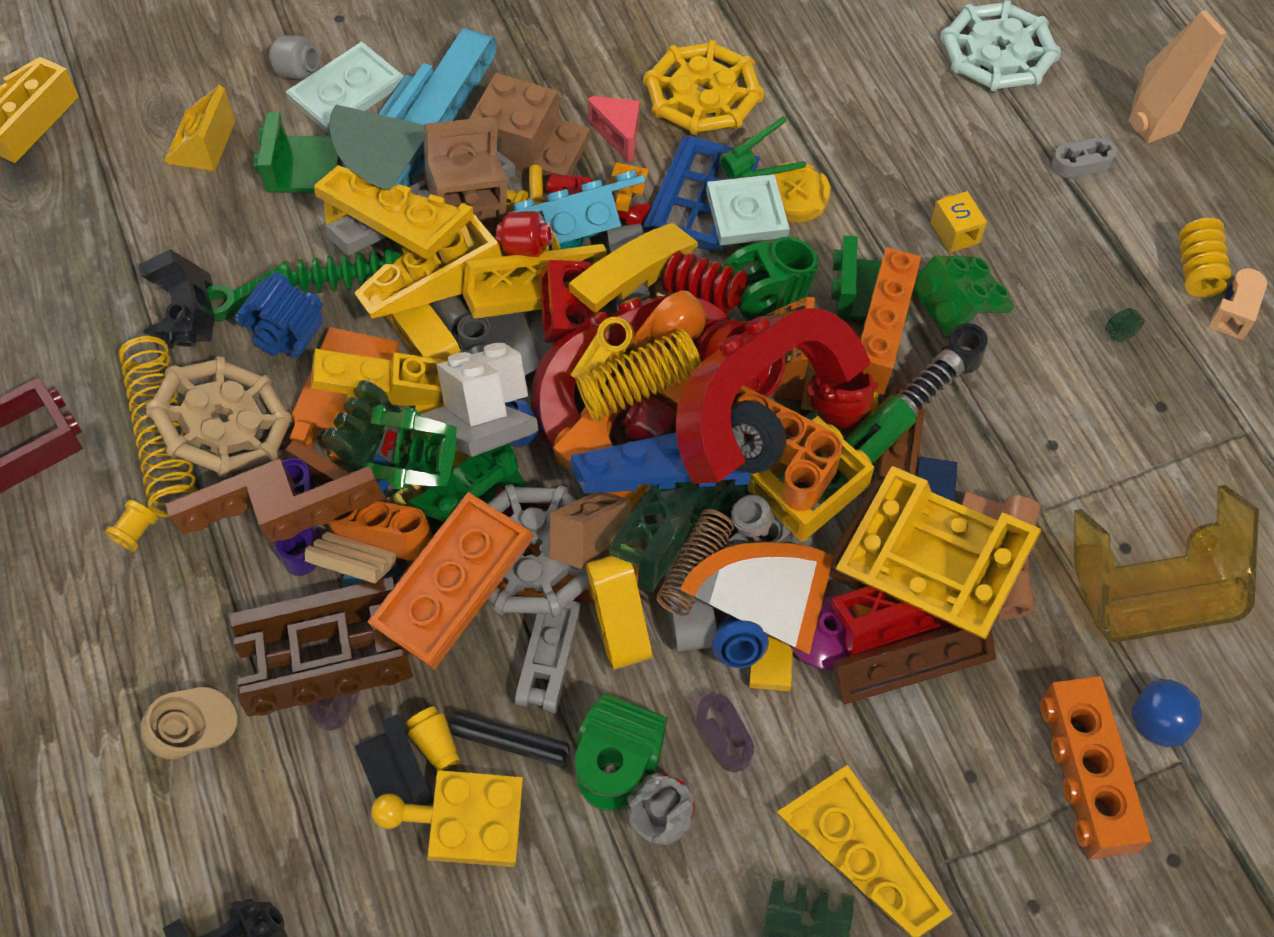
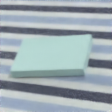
M360 42L287 90L286 95L287 99L330 135L329 120L336 104L365 111L395 91L404 79V76L366 44Z

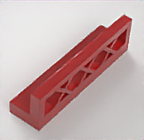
M870 586L832 598L831 607L846 628L845 649L850 656L952 625L905 602L896 604L883 600L887 594ZM859 604L872 609L869 614L853 618L848 607Z

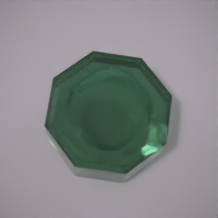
M1127 308L1109 319L1105 330L1113 341L1123 342L1139 333L1145 321L1137 310Z

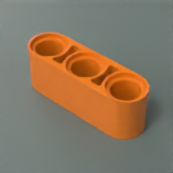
M374 501L367 508L355 509L337 516L332 522L328 523L333 534L395 552L396 558L415 561L434 536L427 518L421 509L381 501Z

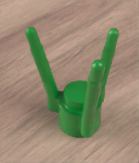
M780 117L742 145L720 156L722 170L728 179L773 175L806 167V162L801 161L754 171L751 170L756 161L750 149L784 124L786 117Z

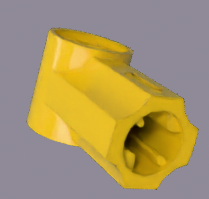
M619 317L605 319L599 325L596 336L576 365L571 376L576 379V376H580L582 373L589 375L590 370L594 369L597 371L599 365L605 367L607 362L614 363L615 358L621 360L622 355L632 346L635 337L633 327L626 320ZM615 324L622 325L626 330V339L619 346L610 345L606 339L607 330ZM609 366L610 374H612L614 370ZM601 369L603 380L606 383L608 377ZM593 373L595 384L599 391H601L600 381Z

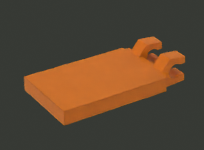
M329 327L320 350L391 360L394 352L400 353L401 350L399 341ZM311 369L291 415L295 425L290 435L291 442L298 440L312 449L319 429L330 431L331 433L326 444L327 450H331L330 460L345 463L353 445L354 437L366 438L371 426L372 410L377 405L346 402L347 394L311 389Z

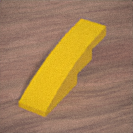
M673 222L639 236L597 261L569 282V292L596 313L616 296L623 300L641 284H644L647 288L664 275L668 262L674 253L680 250L684 258L698 247V242Z

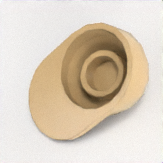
M198 687L172 692L158 697L145 711L140 724L141 737L147 749L155 756L165 760L181 759L193 752L220 746L229 740L237 726V713L230 699L220 691L212 688Z

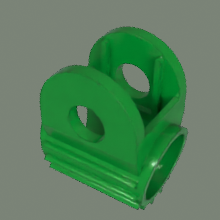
M787 236L778 238L774 242L765 241L751 244L733 253L723 264L722 270L726 266H731L734 269V276L745 264L757 261L751 268L743 270L747 273L746 291L742 294L738 303L742 316L750 320L760 316L767 317L768 313L807 297L819 266V262H817L819 255L815 254V248H811L807 241L804 242L798 237ZM774 294L769 300L765 298L766 295Z
M603 693L602 697L597 700L584 719L575 740V745L578 746L575 755L578 788L583 798L590 805L603 811H618L629 806L628 796L633 792L634 787L638 783H642L646 776L655 774L657 771L668 717ZM606 766H616L619 768L618 771L613 773L602 771Z

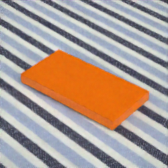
M467 492L367 623L435 670L533 540V533Z

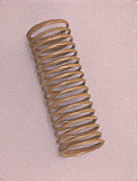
M705 509L699 515L697 523H695L694 528L691 530L686 543L683 545V549H681L674 562L675 564L672 566V570H670L666 581H664L656 596L658 603L667 611L680 616H686L691 613L692 604L696 603L695 599L697 598L688 593L685 595L678 590L681 588L679 584H683V579L687 577L684 573L689 574L691 572L686 567L691 569L695 567L689 562L696 565L700 563L691 556L702 561L706 559L694 551L709 557L713 553L722 550L723 546L726 545V541L729 539L728 536L732 534L731 531L734 529V524L725 514L714 509ZM704 514H714L730 523L731 529L721 520L704 516ZM706 519L714 520L725 526L727 529H722L718 525L710 523ZM707 525L711 526L712 528H714V529H716V530L722 531L724 534H721V533H718V532L712 530V529L709 528ZM704 530H707V531H710V532L716 534V535L719 536L721 539H718V538H716V537L711 536L710 534L706 533ZM701 535H704V536H707V537L713 539V540L716 541L718 544H715V543H713V542L708 541L707 539H705V538H704L703 536H701ZM700 541H704L710 544L715 549L705 546ZM697 546H700V547H702V548H704V549H707V550H708L709 552H711L712 554H709V553H707V552H704L703 550L699 549ZM660 596H663L675 607L687 610L688 612L682 613L672 609L662 601ZM667 597H670V598L675 599L676 601L680 602V603H681L682 605H684L685 607H682V606H680V605L674 603L673 601H671V600H670L669 598H667Z

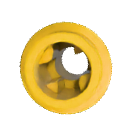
M435 706L417 713L406 722L409 729L407 736L436 770L446 771L460 761L445 714H439Z

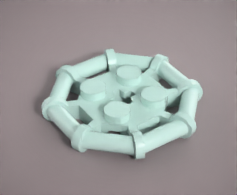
M1004 0L1003 3L978 6L967 4L961 7L960 14L949 27L942 30L940 35V41L945 45L952 63L951 70L956 75L963 74L989 87L991 92H997V89L1027 85L1034 88L1041 84L1044 74L1061 57V49L1055 44L1048 27L1049 20L1045 16L1038 17L1012 5L1011 0ZM1000 16V19L982 21L980 19ZM966 25L972 29L969 35L960 34ZM1038 36L1042 47L1034 46L1032 38ZM996 45L1003 46L1005 50H1001L1000 47ZM960 48L966 50L967 56L962 54ZM1031 60L1038 61V63L1031 68L1026 64L1027 62L1029 63ZM980 65L988 68V70L986 71L980 68Z

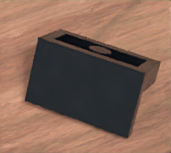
M398 714L382 720L385 733L355 746L375 798L377 799L384 794H395L405 804L428 805L434 802Z

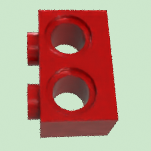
M548 260L541 271L539 278L544 342L556 343L566 334L585 326L584 319L596 314L570 293L569 288L564 283L571 282L591 267V262ZM566 315L573 316L579 324L569 321Z

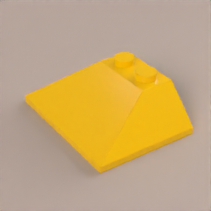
M891 466L836 570L985 640L1041 533V528L1003 512L998 520L932 493L927 480Z

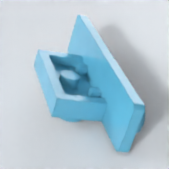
M636 170L615 175L617 182L603 186L602 180H597L581 185L582 192L569 195L567 189L548 194V202L535 205L533 199L513 204V212L543 211L546 223L551 224L552 231L560 244L620 227L621 223L612 192L645 183V176H637Z

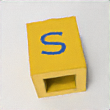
M968 191L956 195H947L937 200L930 223L947 251L952 253L980 244L987 220Z

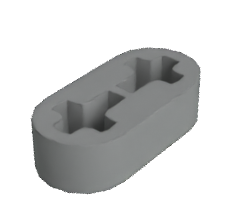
M1093 138L1066 143L1056 149L1051 167L1057 175L1065 178L1103 172L1111 167L1117 149L1113 142L1105 138Z

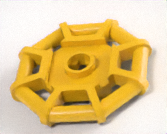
M712 39L708 43L682 47L671 45L667 47L666 54L651 70L646 71L643 77V83L648 88L653 105L652 114L658 119L664 118L690 131V135L697 136L699 132L725 128L736 130L742 127L743 120L756 104L763 101L765 96V90L760 86L754 69L755 61L750 56H742L717 44V40ZM714 57L732 65L733 67L727 68L715 62ZM672 65L677 69L672 77L664 76ZM743 76L747 88L738 87L736 80ZM698 87H708L709 89L699 91ZM662 90L670 91V95L673 98L669 100L664 99ZM736 101L741 102L736 109H730ZM715 113L714 117L707 118V114Z

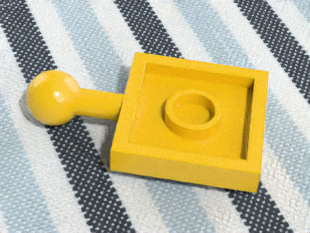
M437 770L433 806L405 804L395 794H384L374 801L371 808V816L374 823L383 829H393L403 821L431 824L428 861L515 867L523 777Z

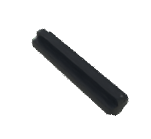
M455 711L452 714L448 725L453 736L559 767L565 766L570 753V745L567 742L460 711Z

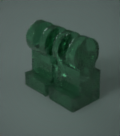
M365 380L359 381L353 390L357 398L349 397L344 403L343 407L347 413L339 412L334 418L333 423L337 429L328 428L322 436V442L328 449L338 455L344 463L342 468L349 473L363 469L364 462L374 463V457L387 430V426L370 423L373 407H377V405L388 406V409H392V412L401 413V408L397 405H392L384 390Z
M772 879L760 937H850L854 895L841 892L837 912L834 913L828 909L829 889L819 888L817 898L811 907V913L814 914L813 926L801 924L803 912H807L808 900L806 898L807 885L797 883L794 900L792 903H788L783 898L785 880Z

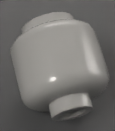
M284 35L279 36L273 42L269 51V60L278 76L285 79L304 80L318 69L320 54L309 38L305 36Z

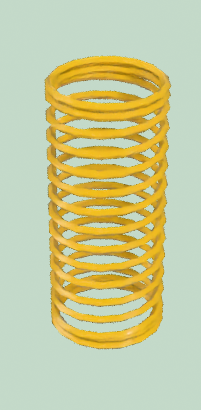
M684 329L676 330L675 333H670L669 338L663 336L661 341L655 340L653 345L647 343L645 349L639 347L637 352L631 351L629 356L623 354L621 360L615 358L614 363L607 362L605 367L599 365L597 371L591 369L589 375L587 373H582L580 376L577 375V387L592 418L599 422V419H603V413L606 417H609L607 405L595 384L593 373L600 381L611 410L616 414L618 411L615 401L603 380L601 369L608 377L609 384L620 408L623 410L626 408L623 397L610 374L609 366L616 374L626 401L630 406L634 404L631 393L618 371L617 362L623 368L626 380L635 399L641 403L642 398L639 389L626 367L625 358L631 364L633 374L645 398L649 399L648 388L634 363L633 354L638 359L646 383L654 395L658 393L654 380L660 390L664 392L666 389L664 380L671 388L674 385L673 379L676 383L681 384L680 373L685 380H688L689 372L692 374L697 366L702 363L689 334ZM672 336L675 337L677 347L673 343ZM664 340H666L669 343L673 357L671 356L668 349L665 347ZM657 343L662 348L665 361L657 350ZM649 347L654 351L658 367L649 354ZM641 351L646 355L651 373L641 357Z

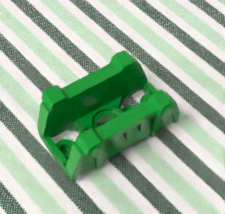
M377 405V407H373L371 424L398 428L400 430L396 435L392 463H394V466L364 462L363 468L370 466L378 482L380 480L389 481V485H392L394 489L404 490V488L409 487V484L447 486L453 461L455 460L457 427L421 417V412H417V409L413 408L401 409V413L392 412V409H388V406Z
M508 443L476 456H470L459 466L451 470L447 486L428 485L429 489L418 498H412L410 504L412 507L423 511L429 525L436 519L439 520L433 526H430L435 535L467 492L483 502L489 503L495 498L494 495L497 487L504 488V486L513 484L514 487H527L518 471V460L515 452ZM519 503L524 511L530 507L529 505Z

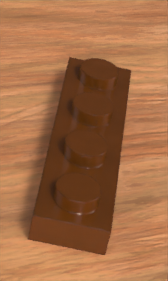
M951 626L832 661L838 698L845 705L996 660L992 628L985 640L961 628Z

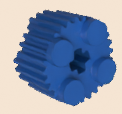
M272 273L267 280L264 278L259 282L235 315V321L241 327L243 325L248 327V331L252 332L254 336L252 342L255 344V347H260L263 352H268L270 356H277L279 352H285L287 355L290 354L291 357L298 359L323 324L322 313L319 312L323 303L315 294L310 292L304 293L299 291L296 286L292 287L290 281L284 275Z

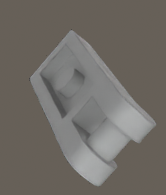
M570 602L561 610V615L554 618L551 614L536 615L516 691L515 705L528 708L529 704L543 706V711L557 712L582 610L580 602ZM535 678L549 680L547 690L534 688Z

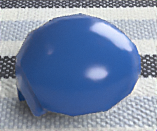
M1172 679L1152 681L1141 692L1132 708V717L1137 730L1150 742L1163 747L1179 746L1186 743L1198 729L1203 716L1199 698L1186 685Z

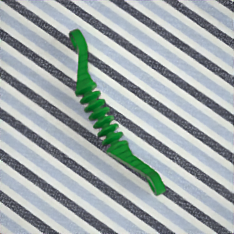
M391 248L385 249L384 259L380 261L375 250L370 253L369 262H365L361 252H356L355 264H351L347 255L342 254L339 266H336L332 256H327L326 267L323 268L318 258L315 257L312 260L311 269H307L303 259H298L296 271L292 270L288 261H282L281 265L274 268V271L270 270L266 275L263 274L258 279L255 278L250 283L243 285L242 288L239 287L234 291L225 285L216 284L207 287V292L211 303L216 299L227 300L220 307H212L215 322H221L232 317L242 307L259 282L264 278L267 280L272 273L284 275L290 281L292 287L299 285L304 293L309 292L311 283L314 284L318 293H323L324 282H328L332 291L335 292L337 291L339 280L343 281L347 290H351L353 278H357L360 286H362L367 281V277H372L383 265L393 264L402 255L401 253L392 252Z

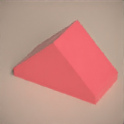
M600 96L588 98V122L628 162L633 160L640 124V101Z

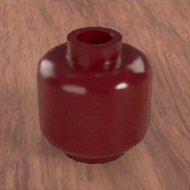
M650 395L649 399L643 397L641 403L635 399L633 406H630L621 425L626 427V438L632 442L676 433L677 410Z

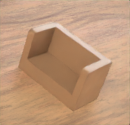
M606 492L592 493L551 512L550 558L584 569L586 563L602 559L629 545L631 499Z

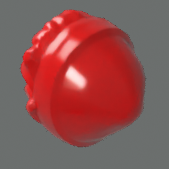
M861 371L848 382L836 384L823 383L821 385L820 377H817L815 374L807 385V403L827 425L831 424L837 429H845L859 421L872 408L874 391L878 388V383L872 379L871 374H864V371Z

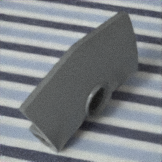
M458 296L435 301L432 304L433 310L460 346L461 353L475 354L484 351V347L489 344L505 343L521 353L525 378L535 374L540 361L526 318L521 312L474 319L465 299L461 300Z

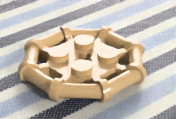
M216 356L215 360L183 367L170 366L165 370V378L155 397L146 404V415L153 419L167 446L166 453L172 458L180 457L215 471L218 477H227L228 473L266 464L278 459L277 452L287 430L293 426L292 414L285 410L271 385L273 380L269 376H260L225 361V358L222 356ZM213 375V382L194 386L189 381ZM224 377H227L234 381L224 382ZM241 384L250 387V389L245 391ZM176 390L185 397L181 406L169 404ZM261 396L270 414H262L254 400ZM214 413H222L228 417L227 422H222L220 418H213L212 416ZM172 421L179 422L185 434L184 436H179ZM258 429H270L265 442L261 443L255 438ZM201 443L211 447L210 452L212 453L197 447H200ZM245 449L248 451L247 453L229 457V453Z

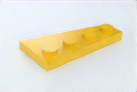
M338 165L314 185L316 197L427 260L474 217L472 206L462 203L459 207L445 204V198L430 194L428 198L411 193L410 187L400 184L393 186L389 191L365 181L350 169Z
M848 765L776 812L779 818L910 937H921L952 916L950 909Z

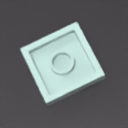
M774 174L707 182L706 193L720 245L771 240L788 236L790 228Z

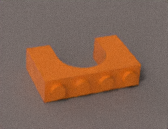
M657 343V350L665 361L662 348ZM649 348V354L658 367L654 351ZM641 351V357L651 373L646 355ZM635 356L634 359H633V360H634V363L636 364L637 368L639 369V371H640V373H641V375H642V377H643V379H644V381H645V383H646V380H645V378H644V376H643V373H642V370H641V368H640L639 361H638V359H637L636 356ZM630 367L628 370H629V372L631 373V375H632V377H633V379H634V381H635V383H636V385H637V387H638V389H639L641 398H643L644 395L642 394V392H641V390H640V388H639V386H638V384H637V381H636V379H635V376H634V374H633L632 368ZM680 373L681 384L676 383L673 379V388L669 387L664 380L665 392L660 390L654 380L658 390L657 395L651 392L647 383L646 386L650 395L677 410L679 399L687 380ZM621 374V376L623 377V379H624V381H625V383H626V385H627V387H628V389H629V391H630V393H631L632 399H633V401H634V400H635V397H634L633 393L631 392V389H630V387H629V385H628V382H627V380H626L625 374H624V375ZM616 376L613 380L623 397L626 406L625 410L620 408L611 386L608 384L607 387L618 410L617 414L611 410L605 395H603L602 397L609 411V417H606L603 413V419H599V422L592 418L587 407H585L580 415L581 419L572 428L566 427L554 441L553 451L556 462L574 477L575 475L570 468L571 455L612 447L613 445L609 439L611 428L618 417L630 408ZM638 484L636 491L606 493L631 499L632 512L649 494L650 484Z

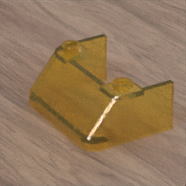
M1218 486L1216 522L1200 525L1190 533L1186 542V556L1116 568L1115 557L1110 550V533L1084 510H1074V568L1096 628L1106 639L1112 642H1122L1236 622L1245 618L1251 612L1255 603L1259 508L1228 486Z

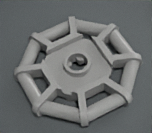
M513 484L504 486L505 490L487 504L501 513L510 506L513 512L510 518L533 533L534 538L530 544L540 545L539 551L541 555L535 557L533 554L525 557L521 554L502 579L507 584L505 590L501 592L496 587L487 601L494 607V613L501 616L505 613L551 614L554 618L561 615V610L590 586L586 567L580 569L552 560L549 556L550 513L576 500L568 493L569 489L562 485H559L558 488L514 487ZM519 503L551 505L547 512H543L538 508H529L522 511ZM566 575L576 576L554 594L552 587ZM524 588H535V591L543 592L544 597H519L515 595L517 591H525Z

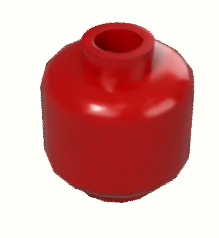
M510 212L504 217L503 222L498 223L496 239L500 250L504 251L507 256L539 257L544 253L547 245L552 244L553 232L551 224L545 223L544 218L539 212Z

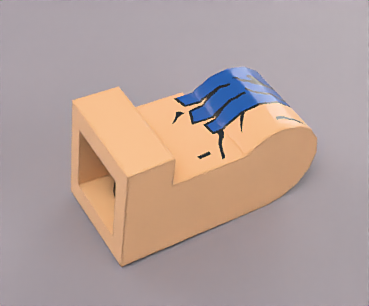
M1250 268L1238 271L1225 292L1226 299H1222L1211 317L1208 328L1244 340L1256 321L1267 287L1265 276L1261 272Z

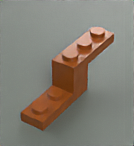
M279 458L165 505L169 518L183 535L189 532L201 531L211 523L229 516H238L253 507L260 528L270 542L273 543L278 540L291 539L298 532L315 525L330 523L337 516L352 510L367 508L374 501L384 498V495L370 466L298 495L292 476Z

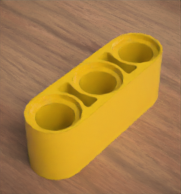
M429 303L385 316L415 356L448 361L450 355L461 353L455 338Z
M622 552L586 563L601 635L612 670L652 659V649L637 581L628 553Z

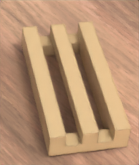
M326 532L322 535V540L317 539L314 541V547L308 546L305 549V561L376 583L396 565V553Z

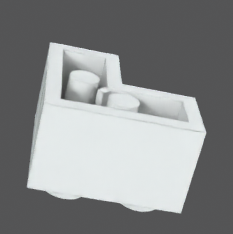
M505 343L489 344L484 347V351L475 354L467 352L450 355L448 361L436 364L445 407L470 427L506 417V402L528 396L521 353Z

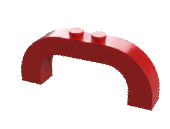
M668 296L653 297L641 302L639 297L626 300L618 304L620 311L608 316L603 311L585 318V326L566 334L551 346L537 367L531 388V409L536 415L538 434L542 442L549 445L554 444L556 437L566 427L572 428L581 419L574 400L576 379L571 376V373L596 336L599 325L605 319L619 317L626 320L633 327L636 335L654 309ZM697 298L704 306L706 322L718 319L731 320L717 306ZM615 324L607 330L606 339L608 343L612 346H619L625 341L626 330L622 325Z
M817 308L794 310L768 317L760 316L744 325L746 331L742 334H736L722 340L718 344L719 350L697 366L682 390L676 416L678 448L683 464L693 484L719 483L746 462L731 427V408L734 398L744 384L796 347L807 356L817 377H820L821 385L823 383L836 384L848 382L871 364L859 337L844 320L829 311Z

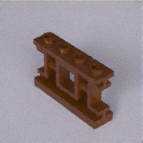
M393 577L380 579L376 583H361L230 613L231 628L235 635L234 645L239 657L245 658L257 655L258 674L237 678L239 687L237 688L238 698L246 715L249 717L269 715L277 710L298 705H311L319 700L340 695H353L361 690L382 685H395L400 681L411 679L413 674L409 653L394 642L385 643L384 635L374 628L350 634L349 625L368 621L395 587ZM340 635L342 654L304 663L302 644ZM289 639L290 648L269 653V643ZM376 646L377 655L354 660L353 650ZM292 665V675L272 679L271 669Z

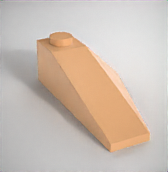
M1206 10L1200 12L1147 64L1136 89L1129 122L1147 144L1181 130L1227 35L1226 31Z

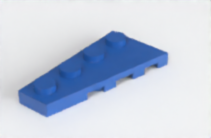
M676 433L571 455L570 468L584 493L636 491L638 484H650L657 486L658 489H675V482H692L679 452ZM736 469L723 480L734 479L735 485H749L751 473L741 472ZM716 483L698 484V487H712Z

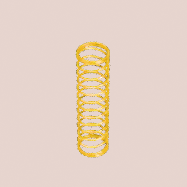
M140 336L128 340L121 346L119 358L120 363L123 365L122 374L125 377L124 384L127 388V398L130 401L131 421L135 425L133 430L134 435L137 437L138 457L142 462L143 484L147 487L145 492L148 498V509L157 516L169 517L167 511L158 510L152 506L153 503L159 506H166V503L155 501L156 499L167 494L179 492L191 494L198 491V489L193 486L196 482V477L190 474L193 470V464L189 461L170 459L156 465L146 462L151 456L165 457L169 455L167 453L157 454L166 451L167 447L160 448L152 453L144 450L148 444L159 445L165 444V442H155V440L162 438L161 435L150 440L142 438L146 431L159 432L158 429H152L156 427L155 424L147 428L139 426L143 419L151 421L153 419L147 415L141 416L136 413L139 408H146V404L153 399H149L141 404L134 400L137 396L155 397L156 393L143 394V392L160 388L161 385L155 384L162 383L164 378L154 382L139 381L153 376L165 377L163 373L154 372H158L165 367L169 368L170 356L168 355V345L164 340L153 336ZM140 342H155L164 348V352L160 350H145L132 355L127 360L124 358L126 350ZM145 353L162 354L159 358L149 362L136 363L130 361L134 357ZM158 364L163 365L162 367H160V368H158V369L149 370V371L136 370V369H138V368H139V369L150 368V367L156 366V365H158ZM132 372L148 374L136 380L129 377ZM135 384L155 385L144 388L139 392L132 390ZM175 391L174 397L169 404L174 402L176 406H180V403L175 400L178 397L177 391ZM135 416L140 418L137 422L135 421ZM173 422L175 427L179 426L181 428L179 422ZM137 428H139V429H141V430H143V431L138 434ZM181 428V434H180L179 436H181V435L183 436V435H184V432H183L182 428ZM140 440L145 442V444L140 446ZM142 452L148 455L144 459L142 457ZM179 462L170 466H161L167 463ZM184 463L189 465L187 472L167 473L158 478L149 475L155 468L171 469ZM145 465L151 467L147 472L145 471ZM173 475H181L173 478H165ZM186 476L192 478L190 485H174L161 490L152 488V485L157 481H175ZM147 477L153 479L154 481L148 484ZM149 490L154 491L155 493L150 496Z

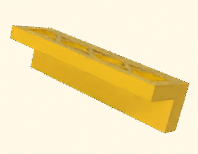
M603 244L544 251L539 257L512 255L466 261L463 296L474 319L540 310L542 307L539 275L548 260L582 262L585 259L594 258L593 264L606 256L607 250ZM517 268H528L520 276H509ZM490 271L494 273L485 281L475 282L476 273ZM564 282L565 285L569 288V282Z

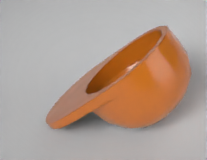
M679 291L671 294L654 309L638 330L633 339L631 350L637 352L639 347L646 348L647 343L653 345L655 340L661 341L663 336L669 338L670 333H675L679 329H684L692 341H695L703 332L707 318L704 306L689 291ZM672 336L673 343L677 346L675 337ZM664 340L665 346L668 348L670 345L666 340Z

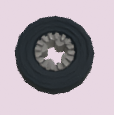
M745 400L732 404L731 427L735 440L746 460L737 470L752 474L768 470L781 458L786 446V431L781 420L770 408L759 402ZM744 434H755L756 436L754 438L756 440H747Z

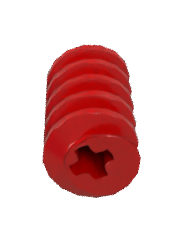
M680 250L671 257L664 273V286L670 295L679 291H689L694 297L708 301L724 313L730 312L739 303L747 283V273L743 270L738 271L734 276V269L731 266H726L722 270V265L717 261L709 266L707 258L701 257L697 261L694 253H688L683 259V254Z

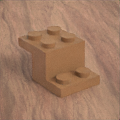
M496 72L469 118L495 117L498 124V138L501 139L502 154L516 165L515 170L529 174V167L531 165H540L542 167V177L549 180L552 173L571 175L591 137L589 127L560 119L558 90Z
M495 117L424 124L425 184L429 195L433 194L445 198V204L455 207L461 203L472 206L473 214L489 233L495 237L498 223L503 222L506 216L508 183L497 155L498 124Z

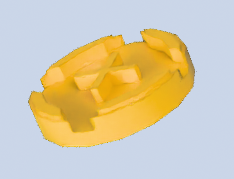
M806 163L805 168L774 174L787 221L797 223L811 221L820 216L827 208L831 187L827 177L822 172L820 175L814 171L813 166Z

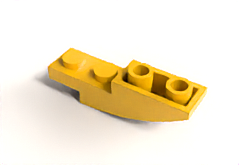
M315 349L312 362L311 389L347 394L346 402L366 405L415 406L444 403L436 364L446 362L447 360L394 352L391 360Z

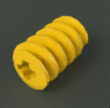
M1202 218L1194 220L1184 226L1178 235L1185 290L1195 297H1212L1223 293L1227 288L1226 281L1231 277V268L1228 267L1230 264L1229 257L1227 256L1228 248L1225 244L1226 236L1223 233L1224 223L1219 219Z

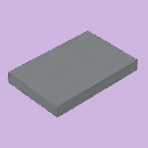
M445 406L421 414V417L456 426L455 449L471 457L539 431L537 418L505 406L506 417L472 427Z

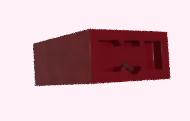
M40 377L0 396V428L44 405L58 428L0 458V493L83 449L76 435L82 433V430L71 413L62 414L60 409L65 407L66 404L55 386L47 389Z

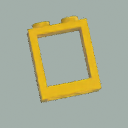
M818 416L812 421L833 431L842 441L838 469L849 479L845 485L814 511L811 509L796 511L785 504L782 497L783 483L777 477L785 472L788 466L779 461L766 471L755 474L751 473L750 482L747 486L749 493L761 496L767 501L773 515L802 543L868 488L874 471V466L864 452L858 449L855 450L843 439L842 434L835 426L827 425ZM821 453L825 458L829 457L827 454Z

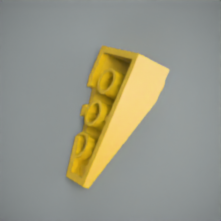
M474 215L461 230L428 260L403 247L404 254L393 264L383 265L354 293L369 316L375 319L463 294L466 261L503 256L498 242ZM491 271L476 273L475 282L485 281L494 273Z

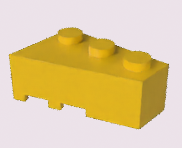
M42 57L36 58L3 78L5 83L0 86V157L16 163L79 98L67 69Z

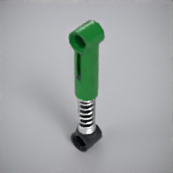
M972 323L956 326L950 334L949 342L942 348L941 353L933 359L932 364H928L926 370L919 373V377H914L912 383L905 386V390H900L896 396L890 395L844 440L855 450L858 449L864 452L873 464L916 423L918 409L924 410V404L931 403V397L939 395L938 390H945V384H951L952 378H957L961 373H972L980 367L987 346L988 338L986 332L980 326ZM961 347H968L972 350H964ZM837 469L833 477L836 482L827 486L818 500V504L821 505L849 481L839 469Z

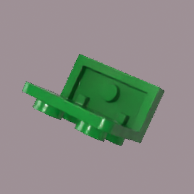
M266 112L264 126H260L258 131L260 152L254 154V169L257 174L261 175L266 192L315 193L314 185L339 163V156L336 153L331 136H287L280 112Z
M843 235L841 249H834L832 271H837V278L832 280L831 300H836V315L841 319L865 321L882 261L857 259L858 236ZM908 308V312H907V316H906L905 323L907 322V319H908V316H909V308Z
M934 255L916 276L913 292L947 338H950V334L956 326L970 323L978 313H1010L1014 308V304L1009 299L1010 295L1007 289L997 283L989 272L990 267L979 257Z

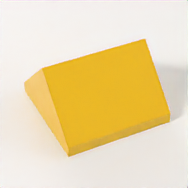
M217 85L185 111L164 159L165 162L176 166L210 171L216 170L236 122L223 86Z

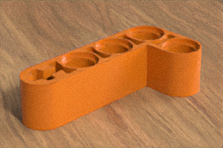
M743 385L737 392L733 404L745 400L761 403L777 415L786 434L794 437L786 439V446L781 458L778 460L788 466L782 490L785 504L796 511L811 509L818 502L837 472L842 451V441L833 431ZM744 434L747 440H756L754 438L756 436L755 434ZM815 453H825L829 457L821 458L816 456ZM805 483L810 487L807 489H801L796 487L794 484Z

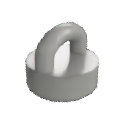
M747 495L740 498L733 505L731 520L738 532L744 536H766L773 521V512L767 501L761 496Z

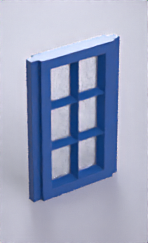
M683 136L643 225V230L651 231L673 222L698 242L697 248L714 253L716 251L723 252L725 245L719 244L706 187L707 182L728 180V177L722 170L720 156L734 148L694 136ZM754 156L756 164L752 166V171L757 169L760 161L758 156Z

